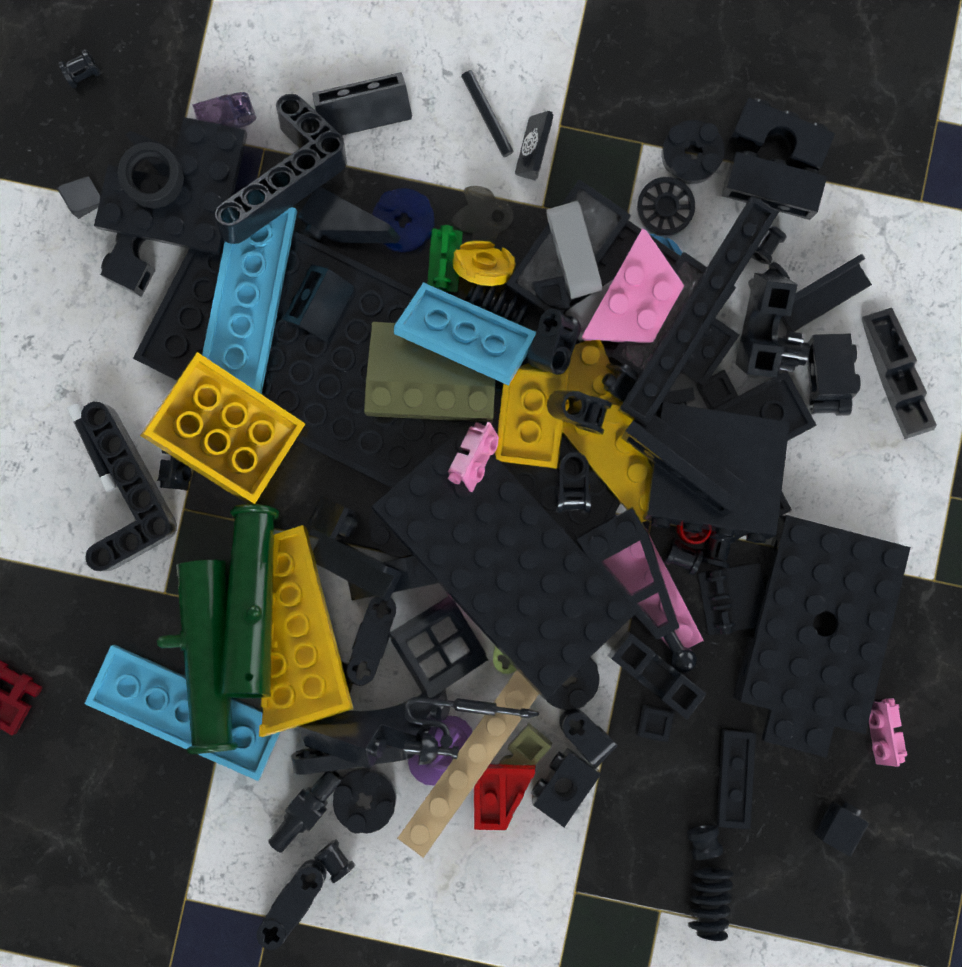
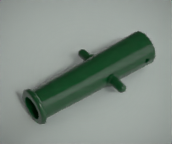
M243 504L230 509V513L234 517L219 695L231 698L271 697L274 520L279 517V512L276 508L267 505Z
M200 560L180 563L176 565L182 631L177 635L160 636L157 639V645L160 648L180 647L181 651H184L192 746L187 748V753L202 754L236 750L238 744L233 742L231 697L219 695L227 608L226 562L223 560Z

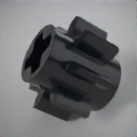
M787 331L786 336H783V338L778 337L780 345L784 347L779 369L794 372L795 367H798V365L804 366L808 359L810 345L807 342H803L802 333Z

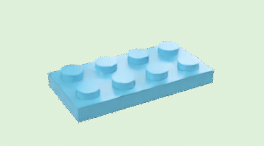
M424 282L394 325L395 335L508 386L528 354L536 335L535 331Z

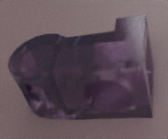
M246 92L226 94L192 104L196 119L241 128L250 125L257 118L249 94Z

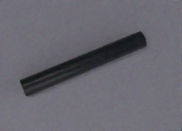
M472 70L466 71L461 77L503 158L511 155L514 151Z

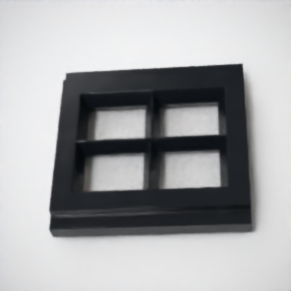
M450 596L388 633L391 638L390 641L422 694L427 698L434 697L488 661L486 652L457 604Z

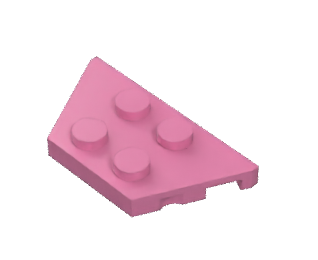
M642 228L581 337L583 340L652 343L681 293L684 284L645 229Z

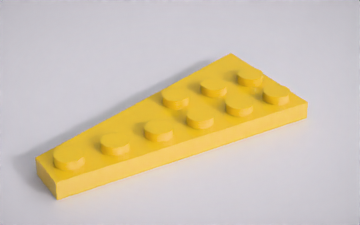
M601 340L581 342L575 345L570 364L564 372L569 373L568 391H579L589 396L607 400L612 403L611 409H607L602 425L604 429L603 435L581 430L567 422L563 423L562 434L579 453L586 457L593 471L603 480L626 510L633 507L641 522H645L647 520H643V515L647 512L652 475L651 465L647 457L621 438L633 420L618 411L623 402H620L604 389L602 379L606 374L612 373V371L606 367L610 362ZM529 363L519 367L540 370L532 367ZM568 399L566 400V407H565L566 411H567L568 408H569V400H568Z
M303 525L274 534L271 697L261 698L263 714L262 725L259 726V737H266L353 709L307 528Z

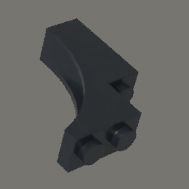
M446 689L432 698L448 700ZM420 694V695H418L417 697H426V696L423 695V694ZM404 702L379 710L345 711L301 725L299 729L306 747L371 769L377 758L383 756L386 745L404 750L405 740L421 742L422 732L429 733L435 737L437 727L410 723L404 715L406 703ZM415 703L410 708V713L413 717L444 721L450 711V707Z

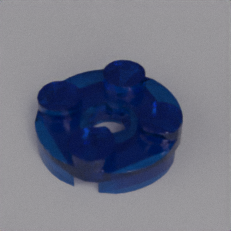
M400 188L383 193L373 211V216L391 225L401 237L398 243H384L391 250L398 252L413 251L425 241L427 242L432 235L435 224L433 209L428 198L415 190ZM401 213H407L408 217L412 218V223H406L405 228H401L399 222L395 221L396 217L401 216Z

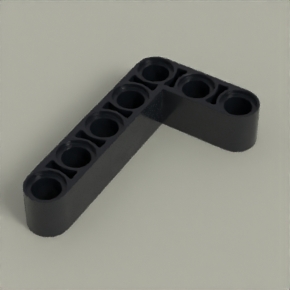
M291 93L281 96L276 102L280 129L300 149L217 207L215 218L220 235L227 243L239 244L245 241L346 167L347 159L342 135L297 94Z
M93 401L85 405L81 411L82 422L136 520L96 542L86 552L85 560L94 571H111L169 540L177 531V523L117 412L106 404ZM103 409L105 419L101 424L96 425L94 416L97 411ZM118 436L120 447L116 452H111L109 442L113 437ZM132 463L135 466V475L127 480L124 477V469L128 464ZM143 491H148L151 497L146 507H141L138 501L139 495ZM158 518H162L166 524L164 532L160 535L156 534L153 529V524ZM131 533L135 534L138 540V544L133 550H130L126 545V538ZM102 549H106L110 555V560L105 566L98 559Z

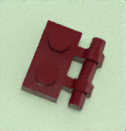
M0 660V679L14 686L10 693L0 688V729L10 735H14L19 730L32 706L21 700L24 693L26 692L36 698L41 692L42 686L33 682V678L25 673L20 675L9 669V664Z

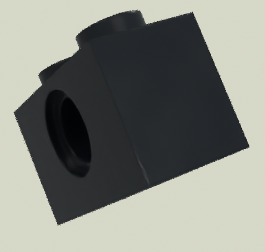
M569 748L564 753L559 751L549 765V768L552 769L545 780L540 778L531 791L533 806L564 828L601 776L597 768H594L589 762ZM568 778L572 781V786L567 792L562 793L555 789V783L559 779Z

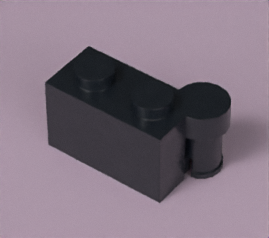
M851 333L813 335L808 341L810 349L807 364L810 393H816L811 394L809 398V406H813V408L809 409L810 413H835L836 416H849L852 412V399L860 391L861 386L860 376L855 374L854 363L857 360V347L855 344H852Z

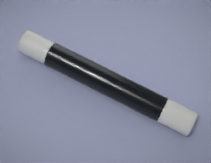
M79 403L69 406L67 410L106 492L117 489L118 487L82 422V409Z

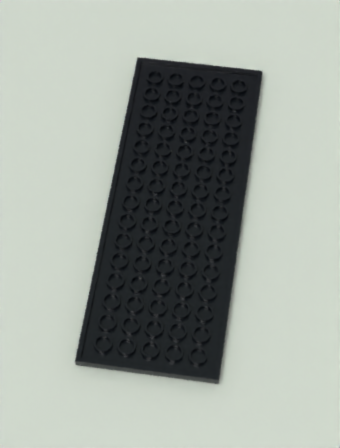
M293 231L262 395L305 423V426L296 438L297 441L393 488L465 424L469 427H474L475 423L486 426L487 422L367 416L364 409L372 322L397 323L417 291ZM223 241L220 255L194 249L188 250L133 357L134 360L177 381L195 354L198 352L202 355L225 241ZM311 264L331 270L354 286V290L327 341L321 340L310 332L283 320ZM528 354L526 355L521 366L529 363ZM495 380L493 423H491L496 433H498L503 383ZM563 434L559 460L567 453L578 452ZM570 457L567 459L565 470L568 474L575 476L581 471V462L577 458ZM501 462L582 551L583 549L577 538L613 518L620 505L613 492L589 465L590 512H584L583 509H564L563 513H558V468ZM567 497L566 499L579 500L580 497Z

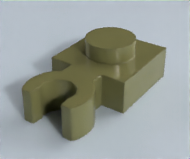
M528 723L508 745L507 749L512 755L504 756L499 764L536 765L549 751L553 743Z

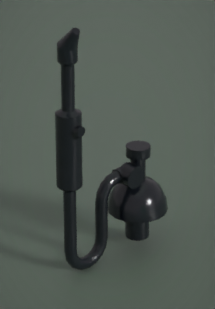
M412 697L404 706L406 719L413 724L439 727L443 731V736L440 739V747L434 736L422 732L421 742L405 740L403 753L419 755L418 765H426L433 762L437 755L451 756V759H457L459 746L449 748L453 743V739L450 736L447 725L438 720L413 717L410 713V708L415 703L453 707L455 711L491 716L501 713L517 715L528 719L539 716V712L526 708L497 707V704L492 702L460 698L451 701L427 697Z

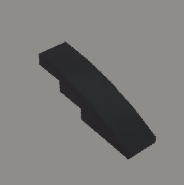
M893 308L863 316L862 323L884 391L904 439L934 430L937 424L925 400L927 391L915 368L917 359Z

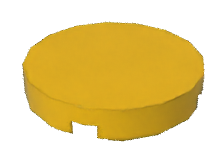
M488 241L466 242L460 245L459 250L456 249L454 252V270L459 276L475 284L486 286L501 285L508 282L515 271L516 263L512 254L503 247L502 251L495 249V244Z

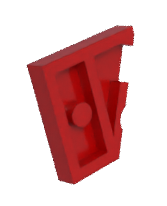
M489 764L474 786V830H507L516 808L519 806L531 779L535 775L536 765Z

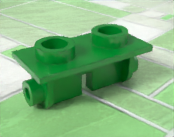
M442 225L441 229H432L428 285L444 292L458 293L459 275L453 268V256L455 250H459L460 245H462L463 231L453 230V227L449 225Z

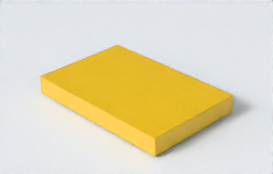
M519 368L509 386L503 383L497 433L499 439L498 447L495 451L497 460L508 463L558 468L564 421L550 415L547 409V400L554 391L568 390L569 373L556 375L543 370Z

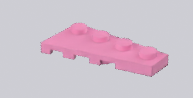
M651 539L679 623V628L675 630V633L682 645L690 648L704 640ZM640 541L603 561L631 594L654 582ZM658 593L639 602L658 626L668 621ZM662 637L661 640L668 646L664 637Z

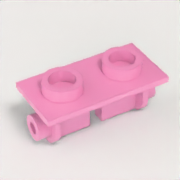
M487 422L486 426L475 423L474 427L471 426L460 446L462 450L468 451L469 454L465 455L457 452L448 470L450 474L448 479L455 484H460L462 480L470 492H473L477 482L482 480L486 463L490 455H493L498 447L499 437L490 422Z
M894 698L882 699V702H873L868 722L873 744L872 750L876 764L899 767L900 763L905 762V756L908 755L903 732L894 733L893 729L902 726L899 704H895Z

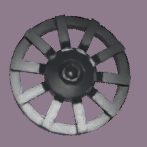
M660 177L654 179L642 189L637 201L638 216L642 224L657 235L677 234L688 226L694 216L695 199L693 193L684 182L676 178ZM660 184H670L668 192L663 193ZM674 185L683 190L677 196L672 194ZM654 186L658 193L657 198L647 192ZM686 195L689 204H679V200ZM644 196L654 202V204L642 205ZM654 210V213L646 219L643 211ZM689 210L688 217L685 218L677 211ZM673 216L683 222L676 228L672 219ZM659 217L657 227L650 223L653 219ZM664 219L668 220L670 229H662Z

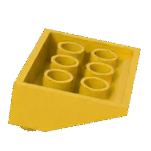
M197 352L140 436L247 504H255L305 426V423Z

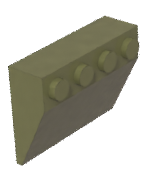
M372 322L364 409L367 416L493 423L495 379L395 335L394 325L396 323Z

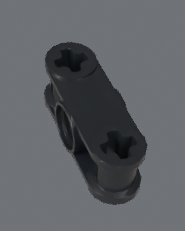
M377 596L371 599L363 622L360 623L346 672L350 682L357 686L367 685L373 680L380 659L383 658L389 640L388 633H390L396 614V604L392 598L389 601ZM380 603H385L386 610L390 611V615L384 614L382 618L376 617L377 611L373 609V606L379 607ZM362 662L366 664V670L370 671V675H364L361 680L356 679V672L352 671V667H358Z
M313 859L305 861L271 905L270 911L257 930V940L263 948L267 950L279 948L309 910L327 877V870L320 861ZM311 872L316 875L315 879L307 882L306 877ZM273 926L279 929L274 935L269 933Z

